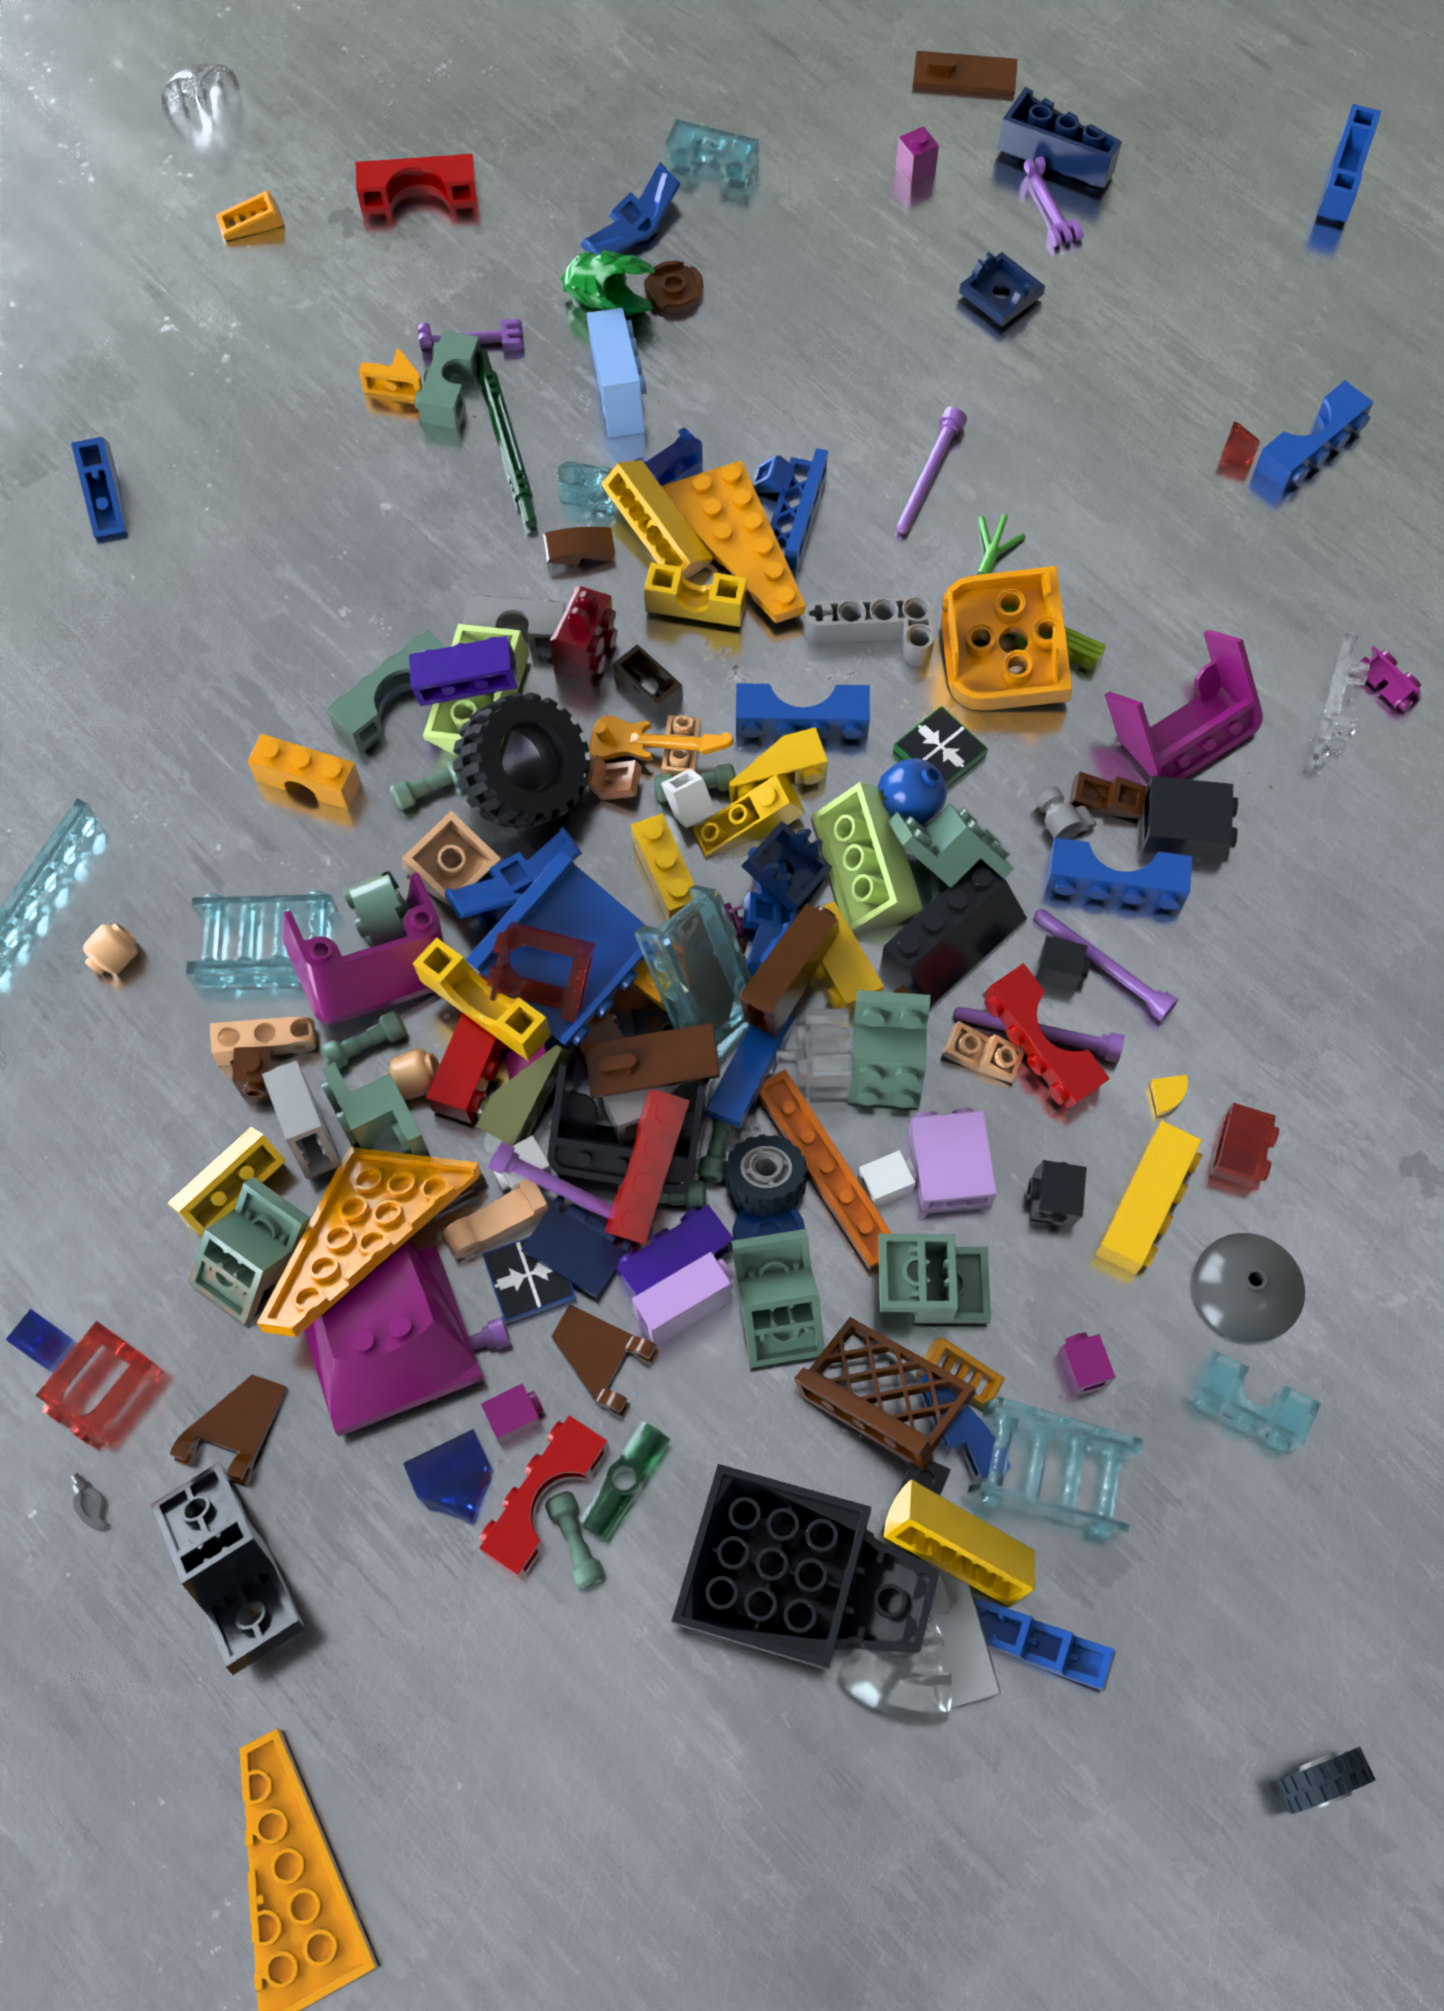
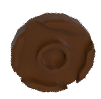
M666 261L654 266L653 268L656 270V273H650L644 280L645 298L651 301L654 309L666 314H683L694 309L701 302L704 293L702 275L692 265L690 267L684 266V262Z

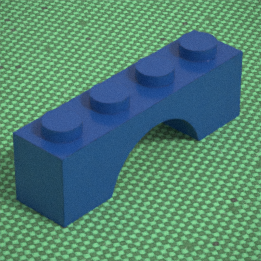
M1352 104L1317 215L1347 222L1363 175L1361 173L1381 114L1380 110Z
M1344 380L1326 395L1316 417L1322 430L1307 436L1293 435L1283 431L1262 449L1255 469L1282 491L1293 483L1299 484L1311 467L1314 465L1316 467L1320 466L1326 460L1331 450L1334 448L1340 449L1347 442L1350 434L1354 431L1360 432L1367 425L1371 418L1368 414L1374 402Z
M736 683V735H744L750 738L759 737L760 735L782 737L816 727L819 738L827 736H842L848 739L868 737L870 685H836L832 694L820 704L811 707H796L779 699L770 684Z
M1054 837L1049 853L1046 889L1054 890L1062 895H1071L1073 893L1089 895L1097 900L1112 898L1124 900L1128 904L1148 903L1158 905L1164 909L1183 908L1190 894L1193 856L1157 852L1154 859L1147 866L1136 871L1124 872L1111 869L1101 863L1092 852L1089 842Z

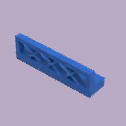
M816 448L812 461L791 457L789 463L794 466V472L795 469L809 473L807 479L800 483L793 473L790 483L793 486L789 487V490L786 492H780L770 523L774 534L776 533L778 543H783L786 547L785 559L790 570L797 571L827 472L828 450ZM798 493L801 496L799 505L791 508L786 498ZM791 518L793 521L792 529L783 533L778 523Z

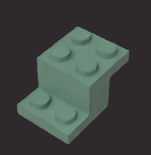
M949 803L925 829L912 816L906 820L898 812L888 821L902 846L950 888L980 858L1004 879L1014 870L1006 859L1010 853L1000 844L1001 841L988 828L984 830L977 823L978 820L964 807L958 811Z
M857 990L852 1032L848 1103L865 1106L884 1105L899 1108H920L926 1069L930 995Z
M335 1062L322 1068L327 1081L321 1083V1086L351 1146L359 1143L361 1148L373 1150L397 1138L405 1154L431 1157L391 1073L349 1092Z
M250 1178L243 1183L235 1210L205 1229L188 1284L241 1323L247 1324L255 1317L263 1291L280 1280L309 1224L310 1217L256 1178Z
M806 1229L731 1241L739 1304L745 1326L751 1368L819 1357L825 1347L820 1299L811 1268Z
M879 1234L880 1312H914V1323H990L988 1247H956L955 1234Z

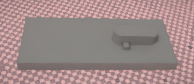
M922 1559L921 1561L940 1571L923 1642L942 1710H948L1002 1694L971 1586Z

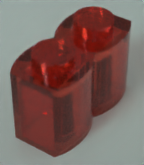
M1232 1103L1224 1117L1211 1176L1254 1189L1260 1181L1265 1182L1271 1169V1161L1267 1160L1268 1147L1273 1148L1279 1135V1127L1274 1126L1276 1115Z

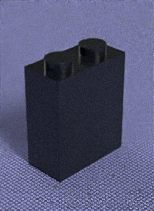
M1151 776L1147 785L1144 802L1142 851L1153 853L1165 852L1224 860L1230 847L1235 848L1238 835L1237 827H1232L1233 818L1236 817L1238 810V798L1233 797V784Z

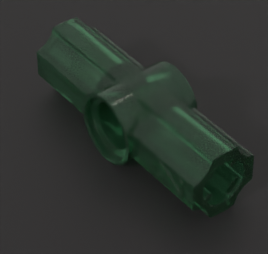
M642 1421L618 1460L609 1467L605 1480L578 1522L596 1536L607 1541L633 1499L640 1494L643 1483L671 1441L670 1438L657 1428ZM619 1473H632L635 1476L634 1485L627 1490L618 1489L614 1485V1480Z

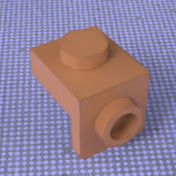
M598 755L591 756L590 772L585 774V778L588 779L587 786L601 800L637 796L642 766L636 760L606 764Z

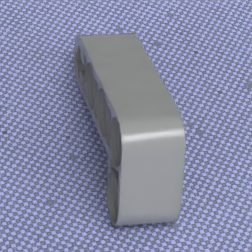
M905 596L821 600L808 604L804 612L803 633L805 638L812 643L901 640L902 655L908 664L917 667L924 666L931 659L935 637L932 608L928 600L923 597Z

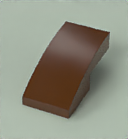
M611 527L565 528L546 532L543 536L547 563L578 566L581 558L612 561L615 555Z
M1079 771L1074 777L1069 804L1074 807L1086 806L1089 812L1103 815L1140 818L1143 813L1147 786L1118 776L1110 782Z

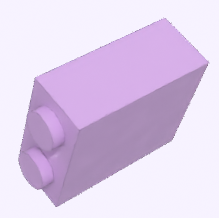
M960 1108L954 1110L952 1114L938 1115L937 1112L926 1111L917 1114L916 1117H911L908 1131L913 1166L917 1173V1180L915 1181L920 1212L992 1205L997 1193L984 1111Z
M709 1252L633 1297L635 1318L649 1341L655 1343L656 1347L731 1303V1289H733V1285L730 1280L733 1279V1275L723 1259L717 1261L712 1252Z

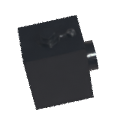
M1043 1160L1035 1169L1034 1178H1030L1027 1187V1199L1032 1200L1030 1219L1048 1221L1056 1225H1075L1083 1217L1087 1167L1072 1165L1067 1162Z

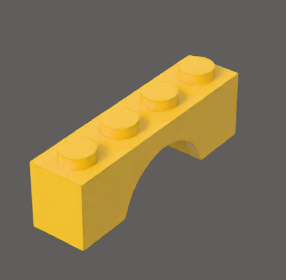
M437 937L413 962V966L423 984L527 1061L535 1055L552 1035L547 1018L521 998H510L493 988L475 972L462 955Z

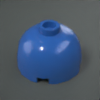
M919 758L905 759L897 762L880 777L878 784L879 792L883 789V794L886 798L882 803L892 817L896 812L900 813L906 820L912 816L923 827L941 812L948 794L946 782L941 772L931 763Z

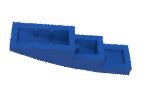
M789 1015L777 1037L753 1025L749 1027L706 1109L707 1116L741 1128L751 1104L756 1102L766 1079L770 1078L796 1022V1017Z
M974 1597L990 1650L1105 1691L1116 1655L1115 1649L1077 1637L1073 1632L1034 1620L1032 1616Z

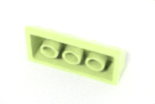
M458 624L451 646L459 643L482 641L490 637L508 636L515 653L518 688L433 704L423 734L425 740L458 757L459 754L453 752L455 741L463 738L459 735V731L464 723L470 721L469 717L477 710L502 697L518 693L529 657V651L521 630Z
M859 782L811 815L817 837L823 841V857L832 866L828 874L838 908L853 934L898 925L923 909L905 849L888 823L892 816L882 803L886 799L883 789L879 792L878 787Z

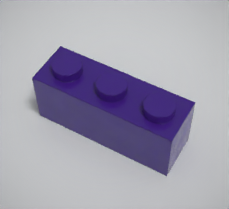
M508 636L490 637L482 641L459 643L450 647L434 650L427 649L422 652L409 654L411 689L420 706L518 688L515 653Z
M709 1204L702 1209L695 1207L682 1216L680 1219L681 1223L671 1230L668 1228L660 1230L650 1239L651 1244L640 1251L633 1249L620 1259V1265L616 1267L618 1277L632 1297L639 1295L709 1252H712L718 1261L733 1251L731 1241L734 1238Z

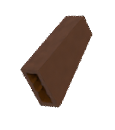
M806 903L739 995V1001L747 1023L777 1037L839 934L838 919L832 911L822 906L815 908Z

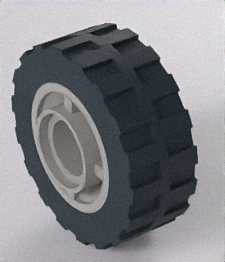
M761 1134L757 1137L751 1136L746 1138L744 1142H739L735 1145L733 1151H730L728 1161H726V1190L728 1189L729 1198L735 1202V1206L739 1209L742 1208L750 1215L756 1214L759 1217L773 1215L775 1217L779 1216L780 1213L791 1211L794 1205L800 1203L801 1196L805 1194L806 1159L801 1155V1150L798 1146L795 1147L790 1140H784L777 1135L766 1136V1134Z
M1357 1747L1336 1756L1331 1753L1299 1766V1771L1275 1782L1289 1813L1294 1814L1314 1806L1321 1808L1351 1796V1791L1372 1783L1376 1779L1361 1747Z

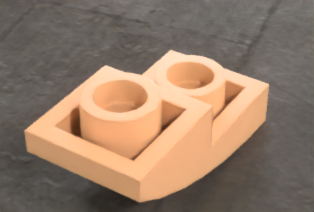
M668 715L665 735L700 737L701 717ZM664 748L661 775L669 773L674 777L690 768L696 772L698 751Z
M959 1021L953 1024L941 1055L974 1071L1011 1083L1016 1077L1025 1052L1022 1048L1015 1046L996 1034L987 1037Z

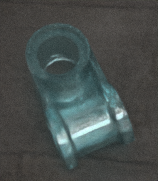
M574 461L561 464L557 470L559 498L568 504L585 505L601 510L611 508L613 501L601 484L603 483L602 476H605L606 479L613 469L605 466L598 467L581 464Z

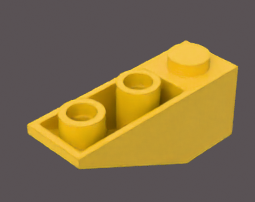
M816 727L782 736L729 782L730 803L741 798L774 775L779 776L792 786L801 784L812 785L826 778L828 760Z
M774 775L705 820L704 823L694 827L693 831L705 856L708 858L769 835L781 821L788 825L804 815L805 811L793 786L779 776Z

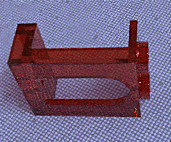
M511 922L504 932L499 931L496 937L494 953L499 954L497 966L492 965L487 980V986L492 987L490 1000L496 1001L500 993L516 998L519 997L531 1002L562 1009L560 1019L575 1023L583 1007L596 944ZM525 945L574 957L567 988L529 979L517 974L510 963L512 951L516 947Z
M96 1321L35 1396L46 1403L41 1410L58 1423H61L66 1418L75 1426L70 1432L88 1445L94 1439L105 1446L108 1441L102 1435L145 1381L149 1379L155 1384L164 1371L153 1361ZM103 1345L129 1366L90 1413L82 1416L73 1415L65 1409L63 1402L64 1394L69 1385Z

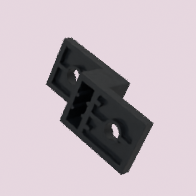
M220 1462L150 1504L180 1582L203 1610L223 1662L232 1675L243 1670L305 1629L268 1546L248 1521L229 1476H227V1472ZM206 1507L201 1515L194 1518V1514L199 1509ZM261 1613V1616L254 1624L247 1626L248 1620L253 1615Z

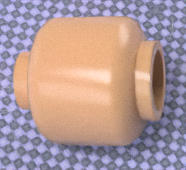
M116 922L113 925L102 924L83 946V950L88 956L85 963L100 975L105 971L110 974H119L136 956L137 948L134 943L137 939L126 928Z
M416 1048L393 1057L389 1064V1072L385 1075L391 1073L403 1099L412 1100L428 1093L440 1064L433 1053L428 1054L425 1050Z

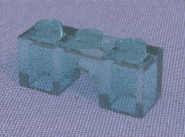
M676 119L665 143L666 167L693 173L700 162L715 160L720 163L721 181L748 187L759 162V139Z
M1213 1350L1205 1358L1188 1396L1189 1399L1196 1402V1407L1210 1415H1217L1219 1413L1231 1419V1424L1243 1432H1256L1268 1438L1267 1442L1279 1450L1286 1452L1289 1450L1295 1451L1304 1445L1321 1403L1285 1385L1275 1393L1271 1405L1256 1404L1248 1398L1244 1391V1378L1249 1367Z

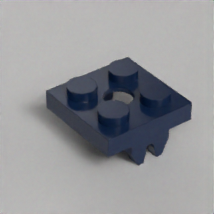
M988 252L984 262L981 259L977 260L972 270V275L960 284L959 293L1003 327L1044 295L1045 285L1003 252L996 257ZM996 287H1006L1010 291V295L1006 298H998L993 294V290Z
M781 821L741 867L793 913L830 871L832 866L819 855L822 851L823 841L818 839L811 843L808 840L812 832L809 828L795 833ZM785 861L789 863L793 869V876L790 873L782 876L779 873L781 865L777 862Z

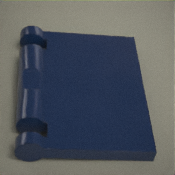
M558 1195L522 1247L521 1252L594 1298H597L619 1265L620 1259L628 1252L634 1241L625 1239L619 1249L613 1245L618 1236L605 1233L607 1224L574 1203L569 1207L566 1214L560 1212L559 1209L566 1198Z

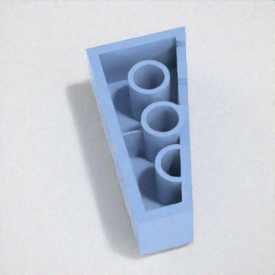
M623 308L588 312L589 339L599 392L601 393L603 414L606 418L608 438L643 434L645 432L641 394H647L645 376L644 374L642 375L636 338L633 336L632 322L625 319Z

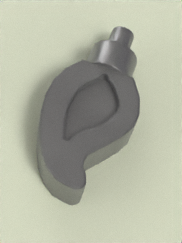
M78 1473L72 1475L71 1478L74 1482L72 1489L75 1493L73 1509L76 1515L84 1524L93 1529H106L108 1523L102 1518L105 1504L103 1495L98 1490L90 1487L86 1479L82 1480Z

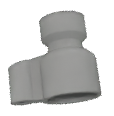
M1057 786L1043 790L1035 798V803L1040 811L1047 814L1044 821L1053 838L1071 839L1081 831H1089L1097 825L1086 806L1074 807L1069 803L1064 804V796Z

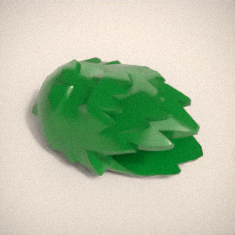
M603 250L600 254L586 251L573 259L560 279L563 282V292L568 291L570 297L577 303H582L593 309L610 310L623 308L624 315L627 316L648 312L653 309L651 301L636 295L626 284L627 277L625 273H656L652 264L643 261L635 255H623L608 250Z

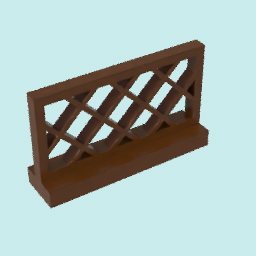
M851 1317L845 1322L809 1370L803 1367L794 1378L800 1396L924 1471L934 1460L932 1454L934 1449L976 1394L975 1387ZM853 1332L866 1339L867 1347L845 1351L844 1343ZM891 1352L896 1355L898 1364L876 1369L873 1355ZM869 1356L871 1370L849 1374L847 1360ZM843 1362L844 1376L829 1379L821 1374L827 1365ZM921 1369L928 1373L929 1382L907 1387L905 1372ZM900 1374L902 1388L880 1392L878 1378ZM873 1379L875 1394L859 1397L853 1393L852 1383ZM952 1387L961 1392L955 1402L938 1404L936 1390ZM926 1392L932 1393L934 1406L911 1410L909 1396ZM905 1398L907 1412L890 1415L884 1411L883 1401ZM936 1416L938 1425L929 1437L915 1430L914 1420Z

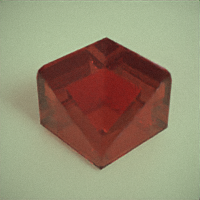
M1234 421L1221 458L1251 467L1260 440L1240 423Z

